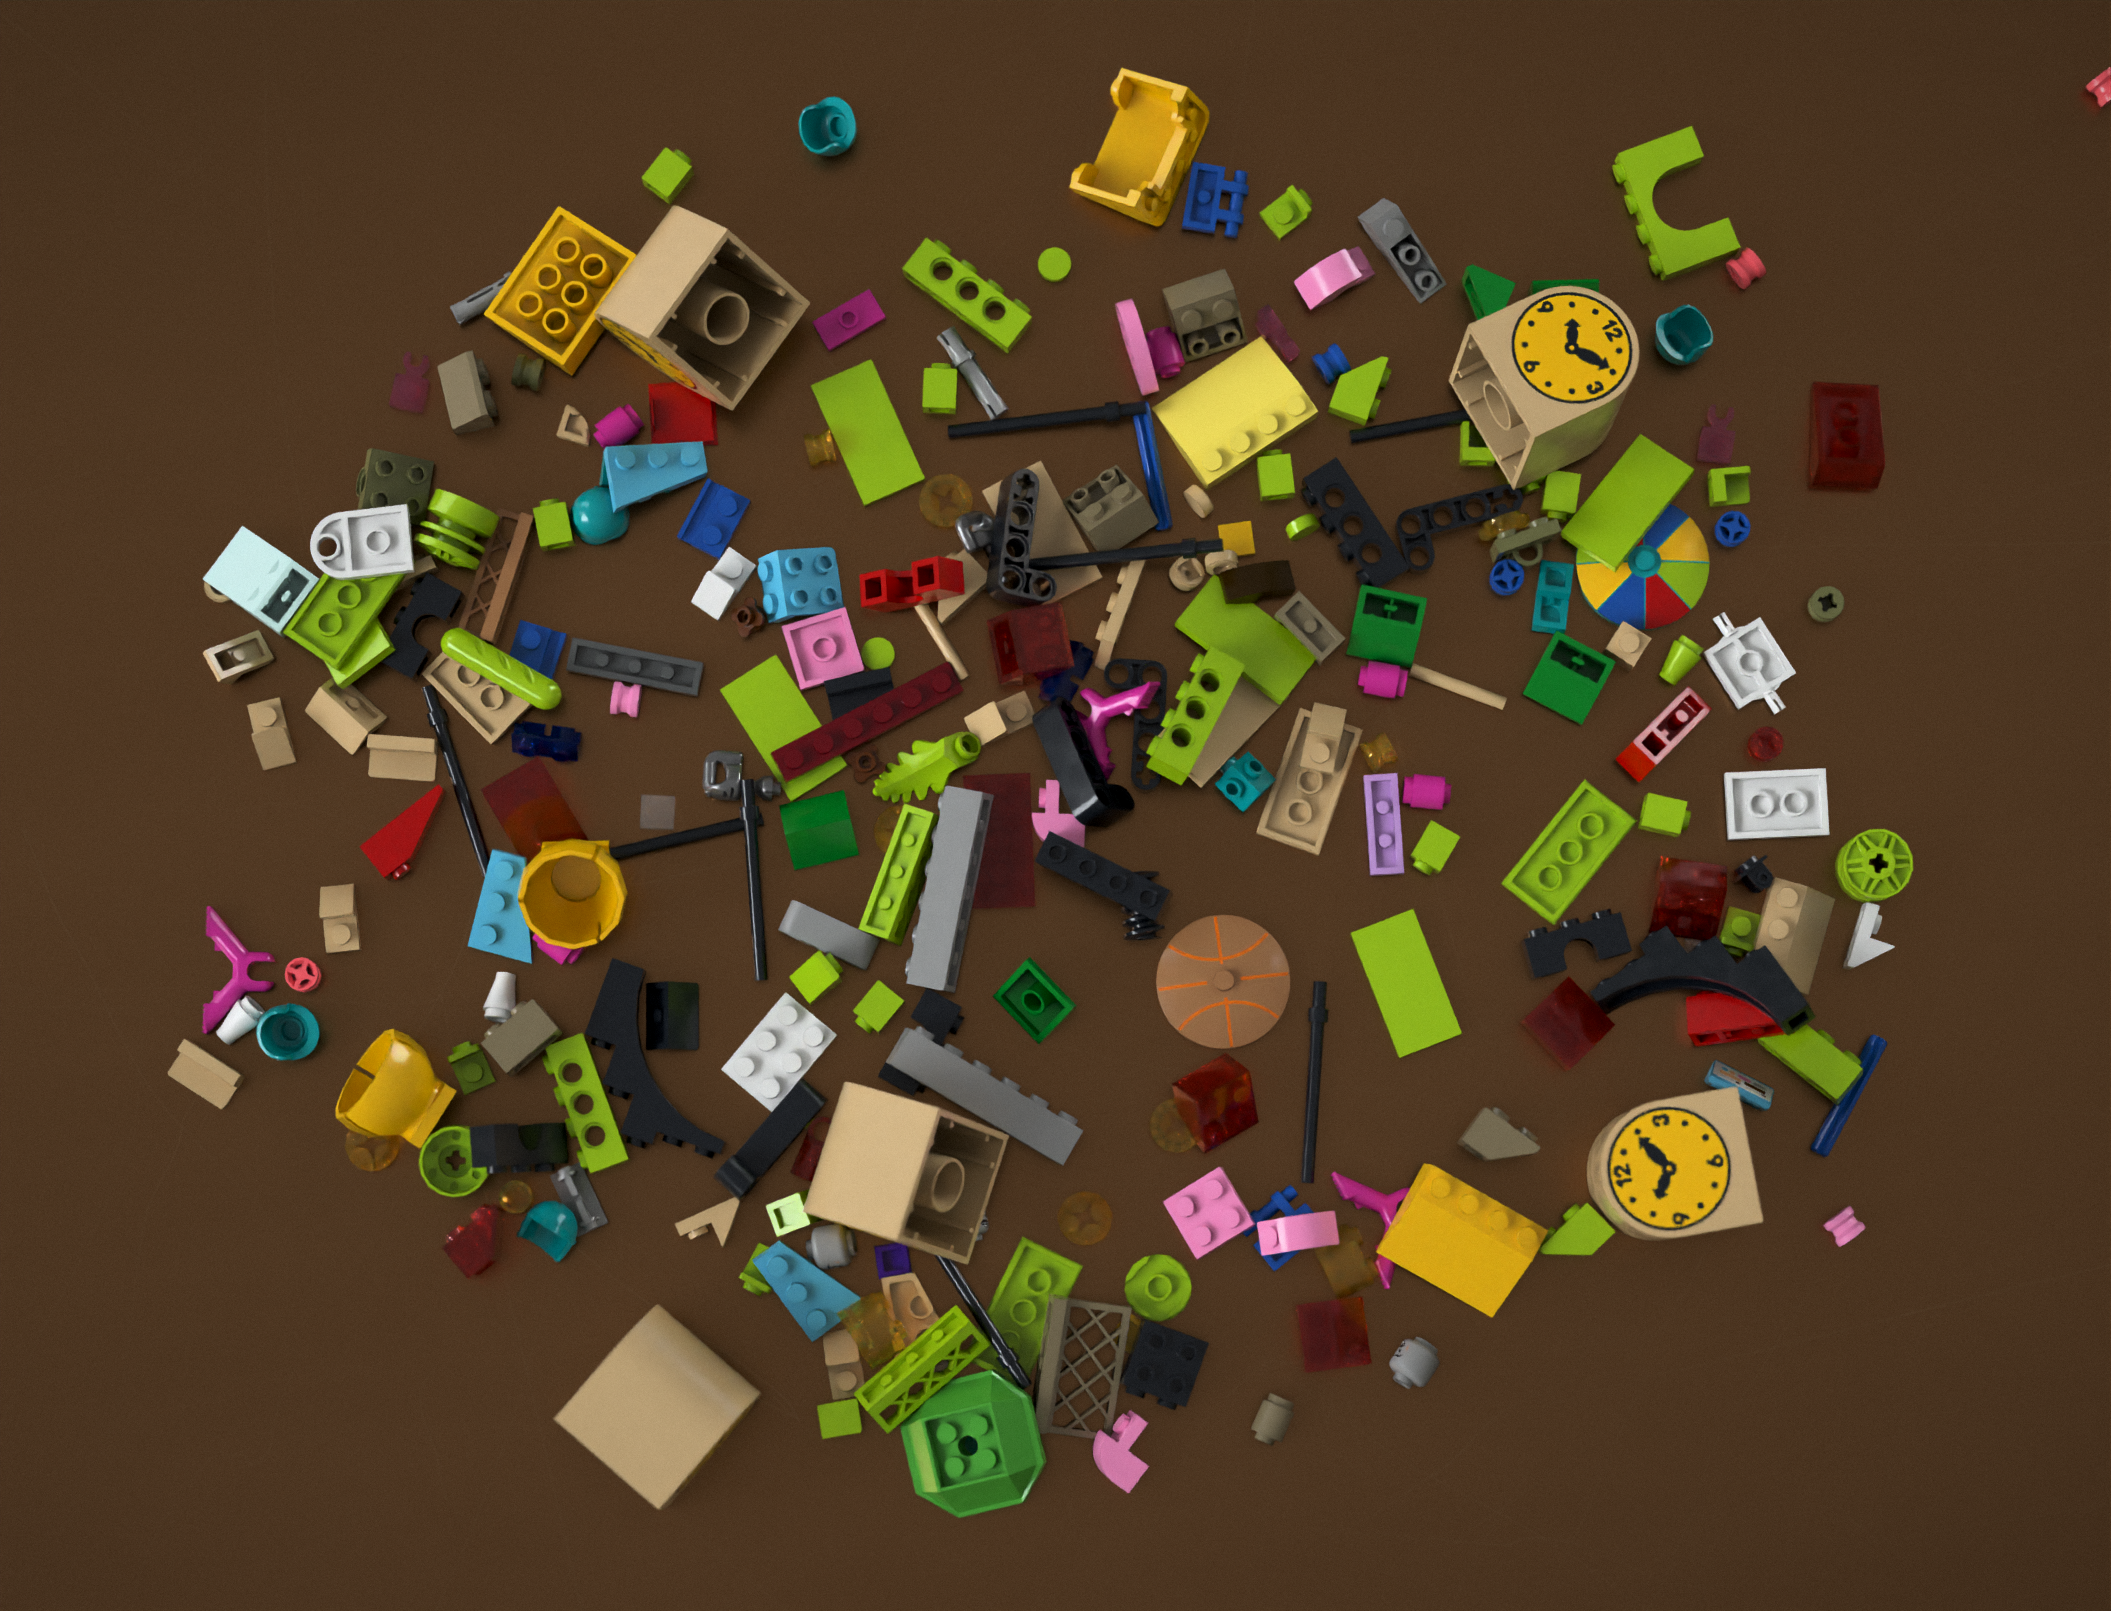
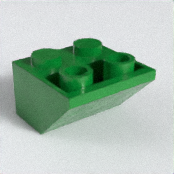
M1362 584L1359 590L1346 655L1411 668L1421 631L1427 598Z
M1556 630L1522 694L1582 725L1616 661Z

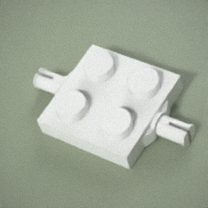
M1725 612L1715 617L1713 621H1715L1724 636L1718 644L1706 650L1703 656L1738 710L1754 700L1763 698L1774 715L1786 708L1775 690H1777L1782 682L1795 675L1796 672L1762 619L1759 617L1746 626L1734 628Z

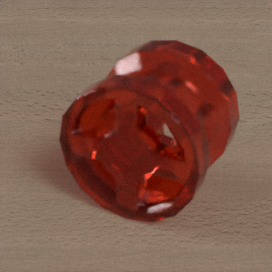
M1766 726L1756 730L1747 741L1749 755L1758 762L1772 761L1781 753L1784 745L1781 733L1773 727Z

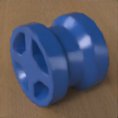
M1336 343L1330 345L1327 352L1323 354L1317 353L1312 356L1316 369L1328 385L1335 382V378L1338 375L1351 371L1348 360Z
M1729 511L1723 514L1717 521L1714 534L1721 545L1736 547L1748 537L1751 525L1745 514L1739 511Z
M1504 559L1498 562L1493 567L1489 576L1491 588L1502 596H1510L1516 593L1524 581L1522 566L1511 559Z

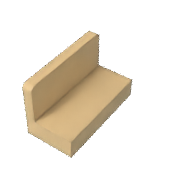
M331 678L319 687L305 709V712L352 755L359 750L368 734H372L380 728L388 718L352 684L343 690L336 684L334 678Z
M368 734L367 748L370 749L368 775L372 778L434 782L436 779L439 742L430 738Z
M184 1039L177 1049L181 1053L168 1071V1075L218 1108L225 1109L246 1076L193 1042Z

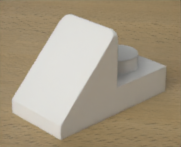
M728 547L713 570H708L691 603L719 621L757 566Z
M1869 902L1862 904L1844 961V969L1850 970L1895 948L1894 945L1870 938L1871 934L1876 935L1881 925L1882 916L1878 915L1879 905Z

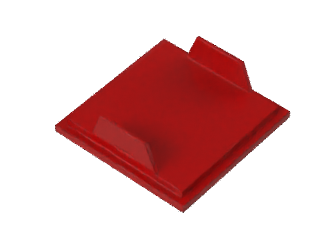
M678 382L648 384L652 444L703 441V446L718 445L716 402Z

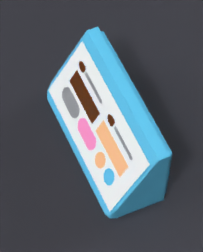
M1718 1060L1712 1063L1704 1079L1706 1084L1718 1090L1737 1086L1741 1102L1761 1112L1769 1110L1774 1095L1773 1088Z

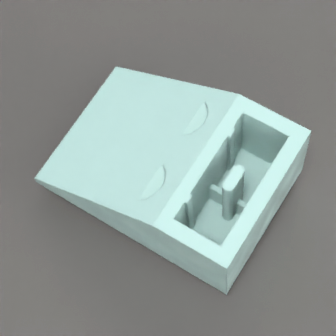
M243 526L203 578L205 582L283 638L286 636L283 630L320 580L290 557Z

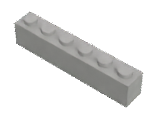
M945 785V790L939 797L938 810L940 816L938 825L932 831L931 841L934 846L932 856L928 859L925 866V876L927 878L925 891L921 893L918 902V908L921 912L919 922L915 925L912 932V942L914 943L912 957H909L905 967L907 984L955 993L994 795Z
M917 1026L915 1030L907 1027L904 1029L886 1060L887 1064L1055 1163L1064 1165L1083 1132L1082 1129L1075 1126L1078 1121L1076 1118L1063 1111H1060L1058 1115L1047 1109L1050 1103L1033 1093L1030 1098H1027L1018 1092L1021 1088L1020 1085L1004 1076L1000 1082L990 1076L991 1068L977 1060H974L973 1064L961 1059L963 1055L961 1050L948 1043L944 1047L939 1046L932 1041L935 1035L920 1026Z

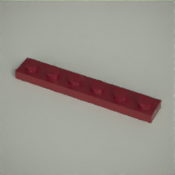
M947 661L771 752L770 755L787 784L963 693L964 690Z

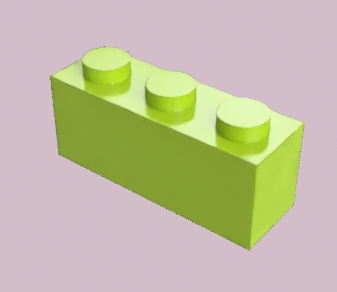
M1806 1024L1790 1036L1779 1035L1758 1038V1043L1836 1105L1842 1101L1863 1075V1068L1859 1066L1862 1063L1861 1060L1852 1052L1845 1050L1842 1053L1833 1046L1835 1040L1822 1029L1816 1032Z

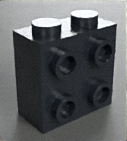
M1142 1318L1120 1383L1127 1386L1126 1393L1144 1399L1145 1394L1148 1393L1159 1397L1157 1404L1176 1410L1178 1404L1186 1407L1209 1343Z

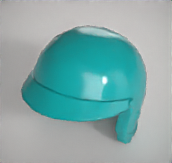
M828 97L819 102V104L809 105L802 111L799 117L800 137L809 151L823 156L839 155L849 149L856 138L857 122L854 113L848 103L839 97Z
M1689 304L1682 305L1670 314L1665 313L1657 318L1655 333L1656 349L1670 363L1676 365L1693 363L1700 359L1713 343V333L1707 319L1697 308Z
M594 486V488H590L580 494L571 506L569 514L571 526L576 535L584 542L594 545L603 544L611 539L622 536L628 529L630 519L628 506L621 511L613 513L609 488Z
M291 1003L278 1005L266 1011L259 1019L256 1027V1037L259 1046L266 1055L277 1060H297L306 1057L315 1049L320 1033L319 1025L314 1015L307 1008Z
M543 1201L528 1211L516 1237H522L533 1242L554 1258V1261L560 1262L572 1245H575L577 1242L575 1239L578 1224L574 1213L566 1205L557 1201Z

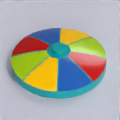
M1670 504L1616 572H1613L1579 548H1577L1575 557V570L1581 593L1589 606L1599 616L1618 627L1624 621L1639 631H1650L1675 623L1694 607L1705 589L1710 562L1708 548L1698 526L1685 512Z

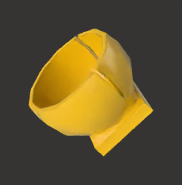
M570 838L563 841L542 842L541 851L523 869L517 894L518 903L526 925L547 944L578 949L599 943L600 939L602 941L619 924L622 919L628 892L618 861L610 855L609 840L584 841Z
M395 1029L384 1031L369 1046L357 1063L358 1066L375 1076L374 1080L357 1069H353L335 1108L336 1119L348 1129L368 1137L400 1134L407 1141L421 1149L457 1091L435 1076L424 1048L409 1035Z

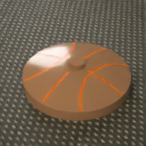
M1214 915L1188 924L1170 940L1158 964L1156 991L1165 1017L1182 1036L1207 1048L1234 1049L1257 1041L1277 1023L1289 998L1290 971L1282 948L1264 928L1242 917Z

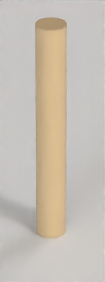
M926 603L914 606L959 681L961 682L970 677L969 670L929 605Z
M1414 663L1409 673L1411 677L1503 710L1507 697Z

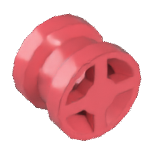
M2111 67L2086 85V89L2097 96V103L2101 108L2111 102Z
M1748 247L1741 252V256L1738 259H1731L1725 264L1732 279L1743 290L1751 285L1753 279L1762 278L1767 274L1759 257Z
M302 957L289 962L284 974L285 980L291 988L304 993L316 989L322 977L319 966L308 958Z

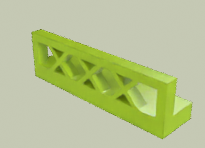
M904 803L859 925V930L883 938L892 944L902 945L926 879L925 866L928 859L932 856L934 845L932 844L931 836L934 827L938 825V815Z
M955 1305L853 1394L888 1434L989 1347L990 1343L959 1307ZM973 1334L977 1341L967 1350H960L961 1343ZM949 1359L948 1367L942 1372H934L936 1364L941 1360ZM923 1382L922 1389L918 1393L908 1395L909 1388L913 1384ZM898 1404L896 1412L887 1420H884L880 1413L889 1405Z

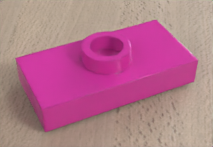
M870 289L814 320L812 324L830 352L886 320V316Z

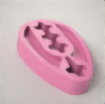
M1132 298L1115 303L1122 335L1141 393L1144 396L1158 392L1159 387L1135 304Z

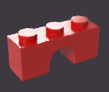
M941 556L912 562V570L895 571L881 569L859 575L861 607L885 613L965 594L963 562Z

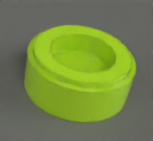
M1057 247L1045 250L1038 260L1039 272L1044 279L1050 282L1064 280L1071 270V259L1068 253Z
M1309 513L1290 522L1285 530L1290 540L1296 541L1315 532L1320 527V523L1315 514Z
M875 637L864 644L861 656L863 663L868 669L877 670L891 667L895 659V651L888 640Z

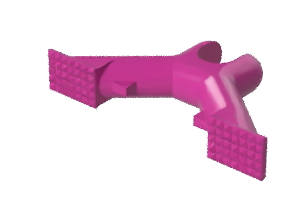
M1148 682L1145 685L1107 698L1092 688H1085L1080 692V695L1091 704L1092 714L1090 717H1087L1078 710L1076 712L1106 781L1109 779L1111 772H1113V768H1115V764L1109 761L1112 749L1107 746L1105 731L1110 719L1122 713L1131 716L1135 709L1148 708L1152 697H1154L1158 686H1160V682Z
M211 906L206 908L208 910L206 912L208 914L206 916L208 924L206 925L207 933L205 935L212 938L215 942V951H222L233 964L232 979L221 991H213V1000L209 1004L205 1003L203 1005L204 1013L202 1015L204 1017L202 1019L204 1021L202 1023L204 1026L202 1028L204 1030L202 1032L206 1035H209V1032L246 992H266L272 989L274 982L254 981L251 979L249 971L255 963L275 962V958L269 952L248 951Z
M1336 1171L1331 1174L1335 1181L1334 1184L1337 1185L1336 1188L1339 1189L1338 1192L1341 1193L1340 1196L1343 1197L1342 1200L1348 1199L1354 1202L1357 1210L1366 1207L1380 1214L1386 1226L1383 1234L1384 1237L1397 1214V1204L1405 1199L1410 1188L1405 1187L1386 1195L1336 1173ZM1378 1254L1377 1260L1373 1262V1265H1375L1374 1269H1377L1376 1273H1379L1378 1277H1381L1380 1281H1383L1384 1289L1391 1288L1396 1263Z

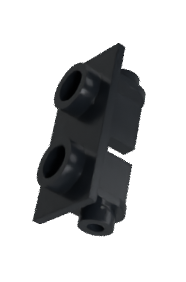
M1753 855L1734 870L1738 876L1731 882L1734 884L1741 880L1752 893H1760L1765 888H1768L1773 882V875L1762 862L1768 856L1764 855L1758 859Z

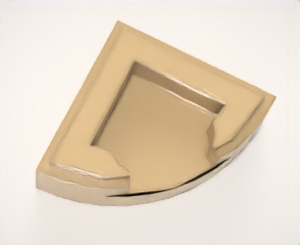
M566 404L556 436L589 447L590 429L585 418L577 409Z

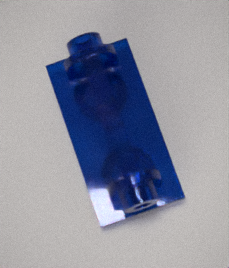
M1069 640L1067 644H1064L1057 653V663L1052 672L1048 673L1042 680L1040 685L1041 692L1037 698L1052 702L1057 697L1062 696L1071 702L1079 685L1072 682L1070 678L1074 675L1081 680L1084 679L1094 661L1092 658L1094 651L1083 646L1082 642Z
M522 721L521 724L515 723L514 733L511 734L512 752L526 757H550L560 762L579 760L578 745L580 746L582 732H576V728L552 725L551 735L548 736L545 735L546 724Z

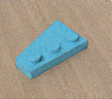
M703 441L608 446L603 451L613 513L621 511L626 506L638 501L641 503L649 500L652 496L666 490L671 491L704 478L708 473Z
M495 848L492 849L467 946L532 964L534 962L531 944L532 930L526 925L518 903L517 894L523 869L527 866L526 857Z
M780 1240L752 1260L812 1342L867 1303L860 1295L845 1287L837 1279L822 1271L811 1261Z

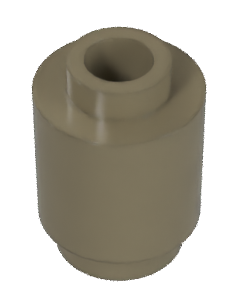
M1270 1393L1267 1400L1263 1399L1251 1429L1257 1431L1254 1438L1273 1446L1275 1440L1282 1443L1294 1413L1291 1411L1295 1404Z

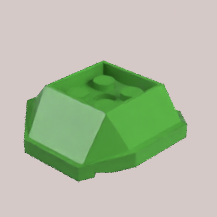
M995 1369L949 1380L911 1413L900 1426L916 1494L958 1518L1026 1502L1047 1462L1031 1395L1006 1379L1005 1376ZM968 1436L975 1438L977 1441L978 1449L975 1454L970 1453L966 1449L965 1441Z

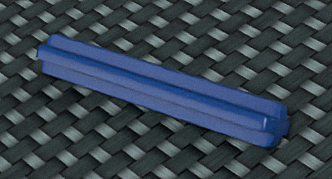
M1145 401L1147 414L1133 416L1151 509L1159 522L1155 525V529L1157 531H1164L1172 528L1173 522L1148 401Z
M1871 1035L1859 1056L1862 1062L1859 1066L1863 1068V1075L1838 1105L1834 1103L1811 1146V1150L1816 1154L1827 1157L1887 1046V1041L1880 1036Z

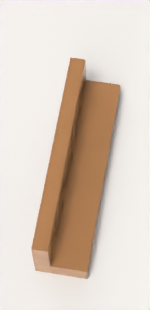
M498 508L496 513L500 520L492 538L487 540L486 551L482 555L458 627L492 646H496L536 526L533 515L523 512L517 514ZM503 518L518 522L513 537L504 541L499 531ZM498 536L501 543L494 547ZM504 548L507 556L503 568L494 573L489 564L490 556ZM486 568H488L491 575L483 578ZM494 580L496 589L491 601L483 604L478 594L480 586ZM476 598H477V600H478L480 606L477 607V608H475V609H473L474 604H475V601H476ZM483 611L486 619L481 634L467 630L470 617Z

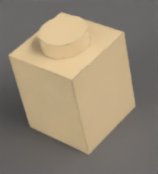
M1623 621L1602 654L1613 659L1618 665L1630 672L1652 638Z

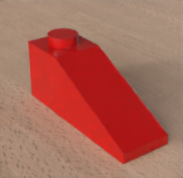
M1687 686L1615 760L1640 782L1712 708L1691 687Z
M439 784L359 846L386 880L389 881L391 878L398 880L411 870L409 864L415 860L447 793Z
M1702 991L1697 993L1696 996L1686 997L1688 1035L1696 1047L1786 1035L1766 1014L1753 1005L1735 997L1712 991Z

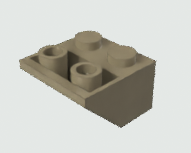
M1225 268L1162 289L1174 333L1177 335L1185 363L1248 342L1235 289Z
M473 350L438 365L454 433L460 435L495 426L493 417L498 416V410L491 391H486L485 385L491 384L483 359H477Z
M1117 464L1103 471L1098 477L1083 487L1076 489L1071 495L1062 500L1074 521L1097 552L1120 549L1159 523L1145 496Z
M533 999L528 1003L526 1000H523L510 1011L512 1016L503 1024L498 1022L490 1027L484 1034L486 1039L481 1042L495 1061L511 1077L563 1034L544 1008Z
M1495 1106L1490 1110L1487 1107L1481 1109L1457 1141L1459 1145L1483 1162L1529 1156L1537 1153L1541 1148L1535 1143L1538 1138L1522 1126L1515 1129L1507 1123L1510 1117Z

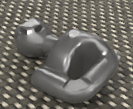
M972 511L960 515L956 519L955 528L967 553L985 550L988 558H990L995 519L982 511ZM1002 576V583L1009 581L1005 576Z
M717 750L707 755L703 765L702 778L704 794L707 797L728 801H738L740 799V780H742L743 767L742 752ZM721 763L724 767L726 778L723 782L716 784L717 764ZM773 775L763 776L756 781L754 780L755 794L762 800L772 802V795L780 796L781 782H773Z

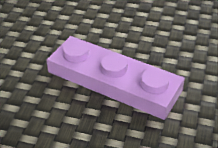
M1397 773L1364 775L1370 876L1404 874Z

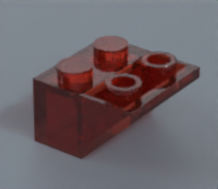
M1061 602L1011 610L987 620L999 684L1028 686L1074 667Z
M1661 856L1655 879L1648 933L1660 930L1667 925L1675 937L1704 941L1717 935L1727 894V866Z
M1569 976L1520 1022L1566 1071L1570 1070L1615 1026L1608 1016Z
M1227 1053L1172 1083L1177 1111L1200 1150L1204 1153L1211 1151L1259 1123L1250 1071Z
M485 1203L471 1214L470 1217L473 1221L468 1226L461 1227L459 1225L444 1238L448 1243L442 1249L468 1279L476 1280L501 1258L505 1210L501 1205L495 1203L492 1205Z
M1363 1297L1295 1305L1304 1373L1372 1364Z

